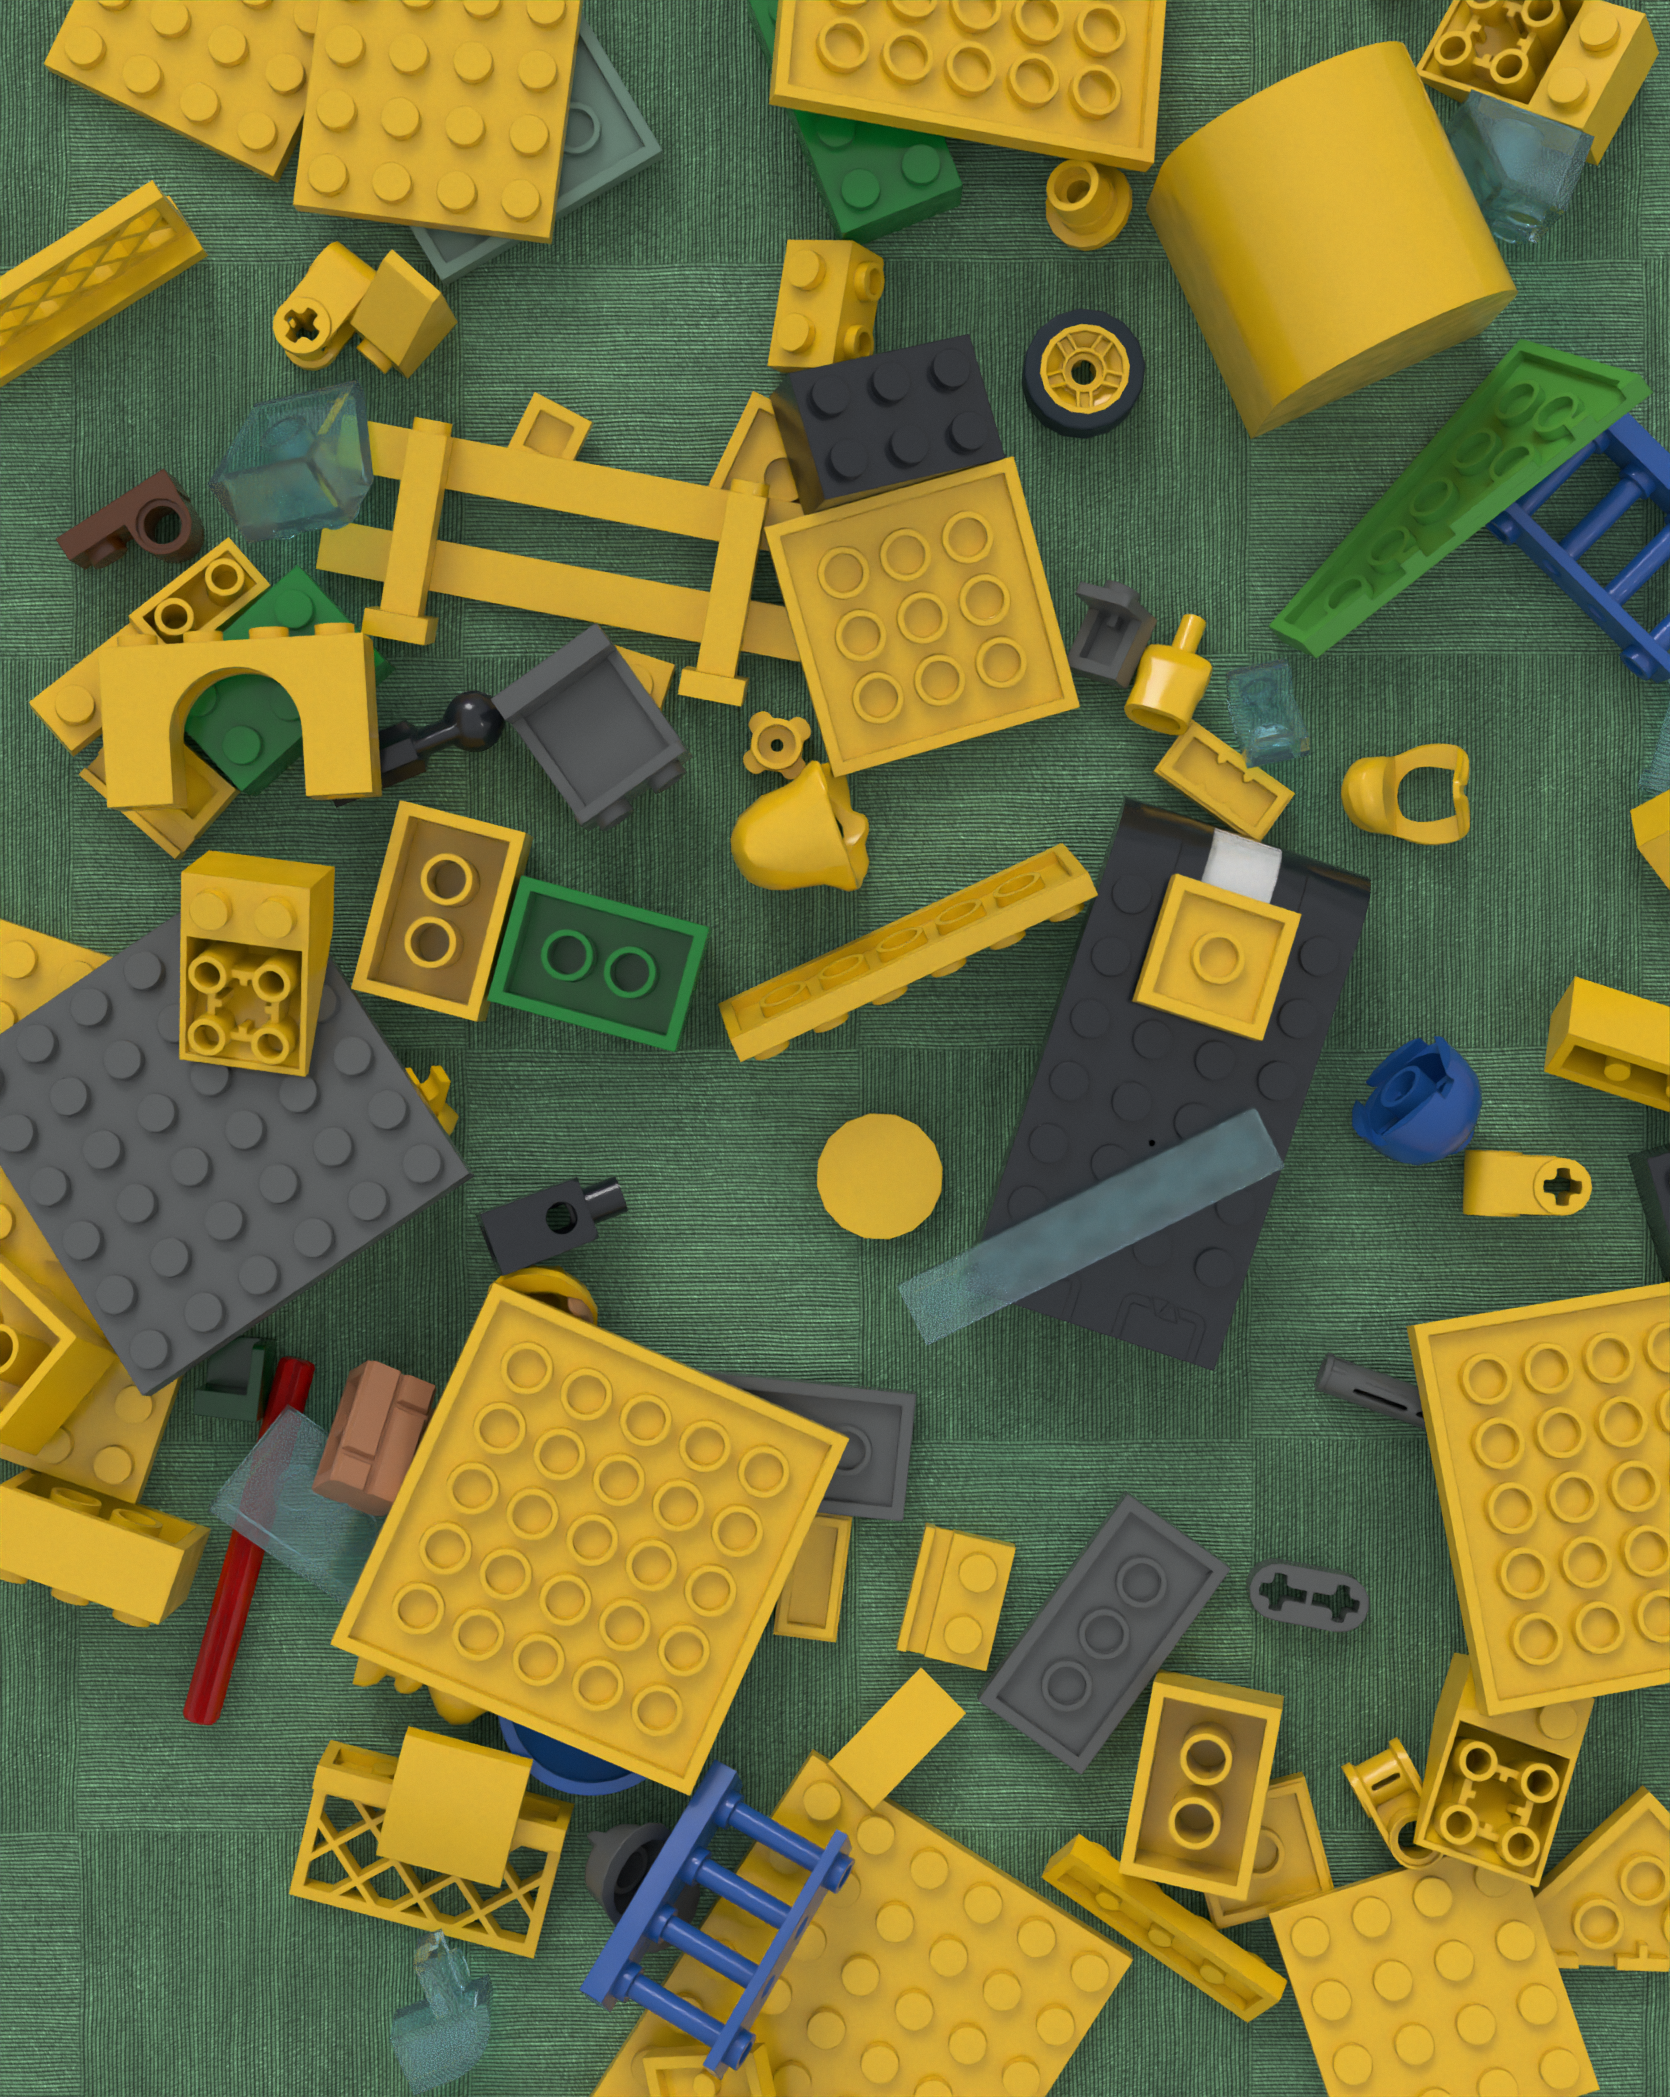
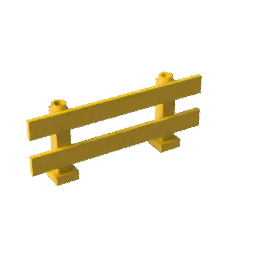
M340 416L332 467L401 480L393 531L324 518L316 569L384 582L381 606L365 608L361 633L419 645L435 643L439 618L424 615L428 591H434L701 643L697 667L686 666L682 669L678 695L740 707L746 701L750 679L749 677L737 675L741 651L800 662L785 606L750 600L759 550L769 551L763 527L804 516L801 504L768 498L770 485L732 478L730 490H724L451 437L453 424L414 417L413 427L408 429ZM445 489L719 541L711 590L708 592L438 540L437 535Z

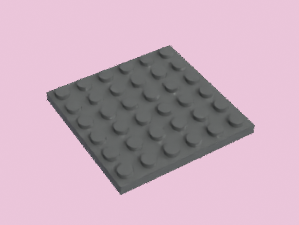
M181 911L0 1034V1166L142 1396H152L475 1176L354 989H351V984L330 952L309 1073L306 1077L180 1060Z

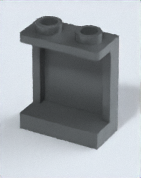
M597 623L491 698L500 714L507 722L513 725L573 810L576 821L582 828L588 831L599 826L605 832L621 823L634 812V808L630 804L631 801L650 788L655 794H659L674 785L687 773L683 764L694 757L607 633Z

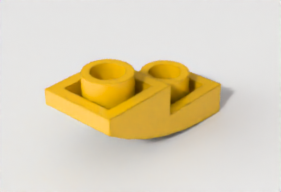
M920 1668L826 1766L872 1811L956 1725L966 1712Z

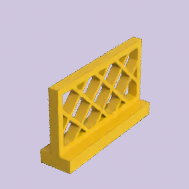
M153 180L0 276V388L208 256L175 202L169 195L166 197Z
M330 1740L317 1765L312 1785L314 1792L289 1894L534 1959L575 1804L526 1791L510 1852L520 1846L547 1852L544 1869L521 1881L508 1860L503 1878L509 1885V1888L483 1901L470 1880L444 1873L422 1885L409 1864L383 1857L361 1869L345 1842L369 1829L379 1842L399 1758ZM328 1795L352 1801L363 1819L338 1832L324 1811ZM373 1807L380 1808V1810L375 1812ZM320 1830L326 1840L316 1844ZM330 1850L334 1851L349 1875L335 1884L308 1878L312 1860ZM394 1866L410 1892L396 1900L379 1897L368 1879ZM455 1882L471 1908L457 1916L440 1913L430 1895ZM356 1886L359 1891L353 1890L351 1888ZM539 1886L536 1901H534L529 1891ZM517 1898L530 1918L527 1935L501 1929L491 1912ZM418 1903L420 1907L413 1906V1904ZM479 1918V1920H480L481 1923L474 1922V1921Z

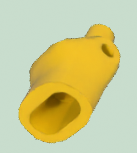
M1185 614L1182 617L1171 646L1150 644L1145 647L1139 661L1133 688L1124 706V711L1129 719L1143 727L1169 735H1184L1187 732L1195 708L1203 698L1213 672L1211 663L1195 654L1207 625L1204 619L1194 614Z

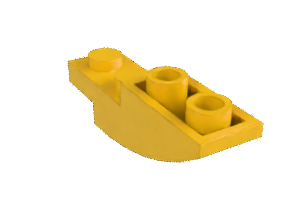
M228 537L128 615L130 623L98 648L118 647L117 637L122 635H157L158 644L183 643V633L189 631L215 630L224 632L271 589V585ZM97 649L29 702L33 712L73 757L103 734Z

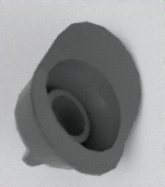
M648 1822L642 1826L637 1824H619L610 1828L606 1833L591 1831L587 1835V1839L593 1849L585 1865L584 1880L589 1894L601 1905L615 1927L672 1833L662 1823ZM699 1883L694 1887L685 1884L673 1907L678 1909L677 1917L688 1924H691L699 1903ZM652 1941L646 1952L656 1953L672 1945L666 1941L659 1945Z

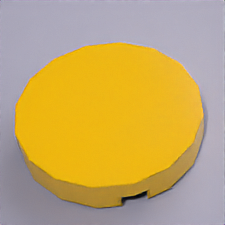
M868 1113L846 1121L828 1138L818 1159L817 1188L825 1210L842 1228L863 1238L892 1239L913 1231L931 1215L942 1192L943 1166L935 1144L917 1124L895 1114Z

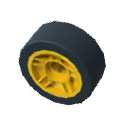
M1080 308L1056 315L1037 331L1026 351L1021 385L1027 406L1042 425L1061 436L1088 439L1109 433L1128 417L1143 389L1146 364L1138 339L1124 322L1104 311ZM1082 361L1091 363L1089 370L1093 374L1094 380L1090 384L1081 385L1072 378L1071 371L1080 367Z

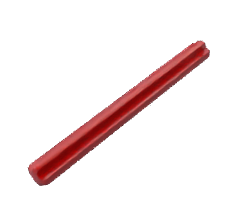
M286 1356L282 1357L278 1362L183 1709L184 1718L199 1725L211 1726L220 1718L315 1371L314 1364L303 1358Z

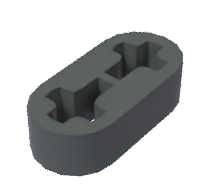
M1268 1558L1258 1562L1250 1570L1246 1579V1593L1250 1603L1263 1617L1274 1621L1333 1632H1348L1357 1628L1365 1620L1369 1610V1597L1365 1588L1352 1574L1342 1570L1280 1558ZM1275 1573H1282L1283 1581L1287 1586L1302 1590L1301 1597L1280 1595L1277 1605H1270L1269 1598L1259 1588L1261 1583H1272ZM1338 1585H1344L1345 1592L1350 1598L1354 1599L1352 1607H1342L1339 1616H1332L1331 1609L1324 1602L1312 1600L1314 1592L1334 1595Z

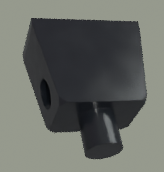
M615 1176L581 1188L577 1177L475 1213L496 1272L504 1276L598 1239L599 1235L595 1224L628 1212V1208ZM560 1205L566 1206L570 1213L569 1225L552 1231L546 1222L547 1211Z

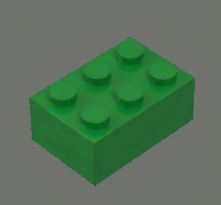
M296 565L223 632V641L249 639V629L256 627L289 628V637L315 635L314 626L323 623L354 624L355 633H361V630L314 578L299 565ZM373 644L375 684L377 687L396 668ZM241 674L216 682L198 697L186 719L184 729L241 792L255 797L303 755L302 725L298 709L286 689L276 680L266 676Z
M521 875L487 1001L664 1050L679 1052L713 929L708 926Z

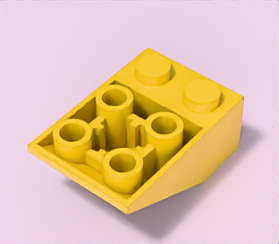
M1453 0L1418 63L1416 70L1423 83L1538 146L1598 166L1656 60L1659 51L1645 13L1602 0Z
M209 850L181 872L180 1060L306 1077L309 1073L333 933L334 866Z
M1454 1653L1434 1716L1413 1843L1539 1887L1595 1699L1586 1698L1495 1716L1480 1715L1470 1657L1466 1654Z

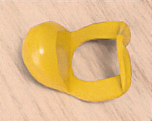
M1438 743L1417 746L1396 756L1358 759L1350 766L1343 779L1341 787L1343 808L1351 822L1367 832L1395 836L1420 845H1442L1459 841L1466 836L1470 828L1469 800L1464 794V787L1468 784L1470 771L1468 755L1457 745ZM1419 767L1454 770L1453 802L1456 815L1430 822H1416L1405 818L1399 809L1397 798L1399 784L1403 777L1409 771Z

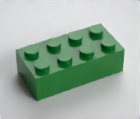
M747 0L748 18L772 74L778 0ZM784 107L837 240H853L863 245L960 206L963 184L944 136Z

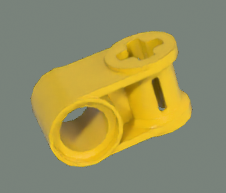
M338 241L328 245L317 256L304 279L278 308L273 319V331L276 340L284 348L287 357L292 363L304 370L317 371L326 368L336 359L337 355L356 333L350 322L377 272ZM302 327L310 332L316 329L319 333L313 341L306 337L298 339L296 336L297 331Z
M1465 1150L1463 1214L1498 1217H1520V1214L1565 1216L1581 1210L1590 1199L1592 1191L1591 1177L1585 1167L1575 1160L1546 1155H1523V1152ZM1558 1169L1560 1177L1570 1179L1569 1191L1559 1192L1556 1202L1555 1195L1544 1192L1543 1186L1545 1180L1555 1179Z
M1398 1737L1388 1741L1387 1750L1356 1766L1350 1762L1341 1766L1367 1817H1371L1384 1843L1401 1865L1413 1870H1424L1433 1867L1442 1859L1444 1854L1418 1845L1409 1848L1398 1844V1835L1401 1828L1408 1822L1417 1821L1423 1782Z

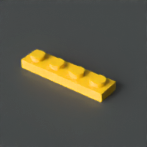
M1078 1834L1050 1857L1041 1878L1247 2023L1280 2001L1288 1980L1269 1968L1261 1957L1252 1952L1245 1951L1218 1932L1207 1919L1191 1913L1164 1894L1163 1890L1156 1883L1147 1879L1118 1873L1120 1862L1113 1858L1110 1852L1102 1845L1091 1842L1081 1834Z

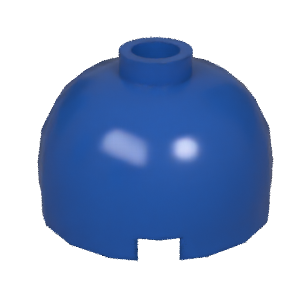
M1434 1036L1436 1043L1428 1045L1421 1038H1417L1392 1052L1371 1073L1366 1081L1370 1087H1377L1368 1097L1366 1105L1364 1106L1357 1099L1352 1109V1127L1374 1150L1392 1161L1420 1166L1441 1160L1448 1155H1453L1463 1150L1474 1135V1128L1482 1107V1090L1478 1076L1461 1054L1443 1037Z

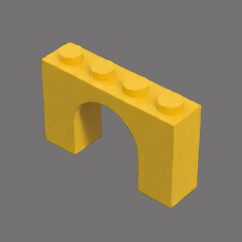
M323 623L314 626L315 635L289 637V628L270 626L249 629V639L223 641L222 631L200 630L183 633V643L158 644L157 635L131 634L118 636V647L97 648L107 808L122 812L187 808L184 759V727L187 716L195 701L206 689L222 679L241 674H256L272 678L280 683L292 697L298 709L302 725L307 797L315 800L382 797L373 640L364 633H355L354 624Z

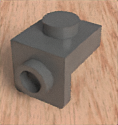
M1106 580L1103 587L1080 581L1075 595L1089 606V609L1067 656L1070 671L1075 675L1127 690L1157 623V619L1138 602L1141 595L1122 583Z

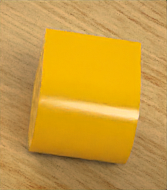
M1399 41L1367 45L1317 63L1271 85L1224 112L1187 138L1166 158L1160 168L1145 208L1251 439L1482 333L1518 294L1517 288L1404 43Z

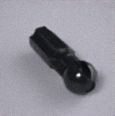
M480 691L463 692L450 702L443 718L439 721L418 729L407 720H402L378 730L382 789L426 772L430 755L453 745L468 752H482L496 744L504 731L506 720L491 701L493 696ZM360 798L333 799L336 808Z

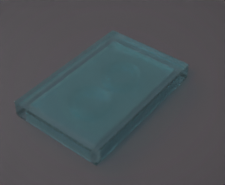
M287 1404L208 1504V1511L346 1607L388 1514L382 1517L372 1516L349 1507L347 1503H339L316 1494L311 1490L329 1433Z

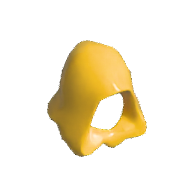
M812 760L794 781L760 796L739 815L732 831L731 852L741 874L748 882L758 887L769 890H793L827 885L850 892L861 888L863 879L868 872L870 861L866 850V840L869 833V822L864 814L855 812L851 808L847 776L842 775L834 778L829 762L820 764L818 761ZM836 819L843 827V838L837 825Z

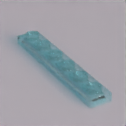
M1251 1107L898 1283L897 1287L928 1346L1285 1168L1256 1108Z

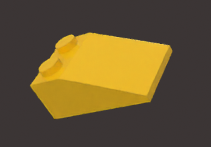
M0 1253V1443L37 1456L118 1356L78 1315Z

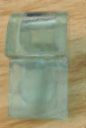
M442 1928L420 1936L417 1940L413 1967L427 1998L395 2010L390 2043L414 2096L454 2081L471 2070L483 2055L490 2035L494 1998L490 1975L488 1974L471 1981L469 1968L459 1947L450 1949Z

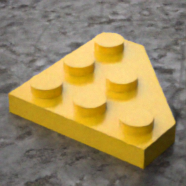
M1642 1785L1540 1881L1539 1887L1534 1886L1531 1889L1558 1968L1579 1969V1965L1614 1966L1617 1970L1669 1972L1670 1813Z

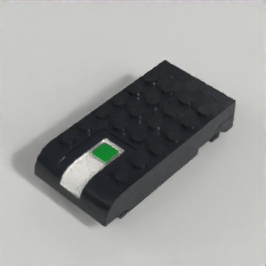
M1124 796L1094 886L1098 896L1091 898L992 1195L961 1280L966 1289L1214 1371L1360 937L1371 894V879L1368 876ZM1171 875H1183L1302 914L1263 1041L1256 1042L1132 1002Z

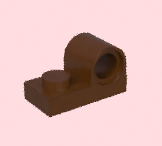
M163 468L57 537L56 541L69 561L85 570L92 565L95 569H101L114 563L127 552L128 548L125 544L133 538L144 550L156 558L171 564H181L191 560L201 550L205 540V528L179 481ZM178 514L182 521L179 536L168 544H158L155 538V528L158 522L167 515Z

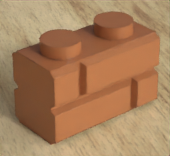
M368 1360L351 1370L311 1490L316 1494L339 1503H347L349 1507L372 1516L382 1517L388 1514L435 1411L434 1408H431L437 1391L435 1385L411 1375H403L401 1371L378 1361Z

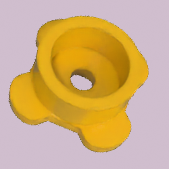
M765 711L758 712L751 717L749 721V729L753 733L751 747L743 756V762L747 770L753 774H761L765 770L780 772L788 780L795 779L806 767L802 759L804 742L811 736V728L808 722L801 717H794L790 721L773 718L770 713ZM774 740H781L783 742V749L776 752L772 750L771 743Z

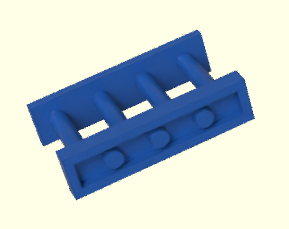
M1627 413L1485 526L1505 545L1511 546L1515 543L1623 650L1619 654L1620 659L1632 673L1645 681L1652 678L1658 684L1670 679V654L1667 652L1670 649V613L1648 633L1622 606L1670 558V453ZM1604 452L1621 469L1619 472L1620 481L1557 543L1531 516L1593 453L1601 455ZM1649 497L1667 514L1664 518L1666 526L1603 589L1576 561L1638 498L1646 500Z
M715 1759L579 1990L588 2000L610 2013L618 2000L626 2003L631 1999L712 2049L705 2059L703 2066L710 2074L722 2080L728 2067L737 2071L744 2063L756 2039V2035L749 2031L828 1890L837 1894L842 1889L852 1871L855 1859L848 1856L852 1846L848 1835L836 1829L824 1850L743 1803L745 1796L739 1793L743 1784L737 1771ZM732 1826L811 1872L810 1877L792 1907L711 1860L712 1852L706 1848L719 1827L727 1830ZM699 1883L779 1930L760 1965L677 1917L678 1909L673 1907L685 1884L694 1887ZM652 1941L658 1945L663 1941L668 1942L745 1988L726 2024L643 1975L645 1968L639 1965Z

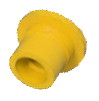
M1069 159L1059 164L1049 176L1046 187L1048 196L1046 199V219L1057 238L1070 248L1089 251L1102 248L1118 236L1126 225L1132 209V189L1126 176L1121 171L1112 166Z

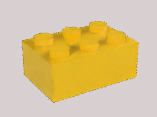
M400 800L351 989L476 1022L486 1021L491 1003L487 1001L520 878L521 875L524 876L533 837L525 832Z
M30 1468L0 1484L1 1580L16 1584H26L28 1579L52 1587L51 1595L58 1600L79 1606H86L89 1604V1601L114 1609L112 1616L115 1619L136 1627H149L151 1622L159 1625L187 1600L211 1532L210 1528L140 1503L132 1504Z
M1158 1669L1152 1687L1118 1873L1247 1902L1284 1696Z

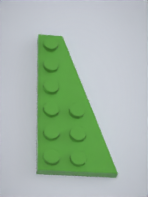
M1520 338L1268 627L1283 643L1317 659L1646 399L1653 391L1640 374Z

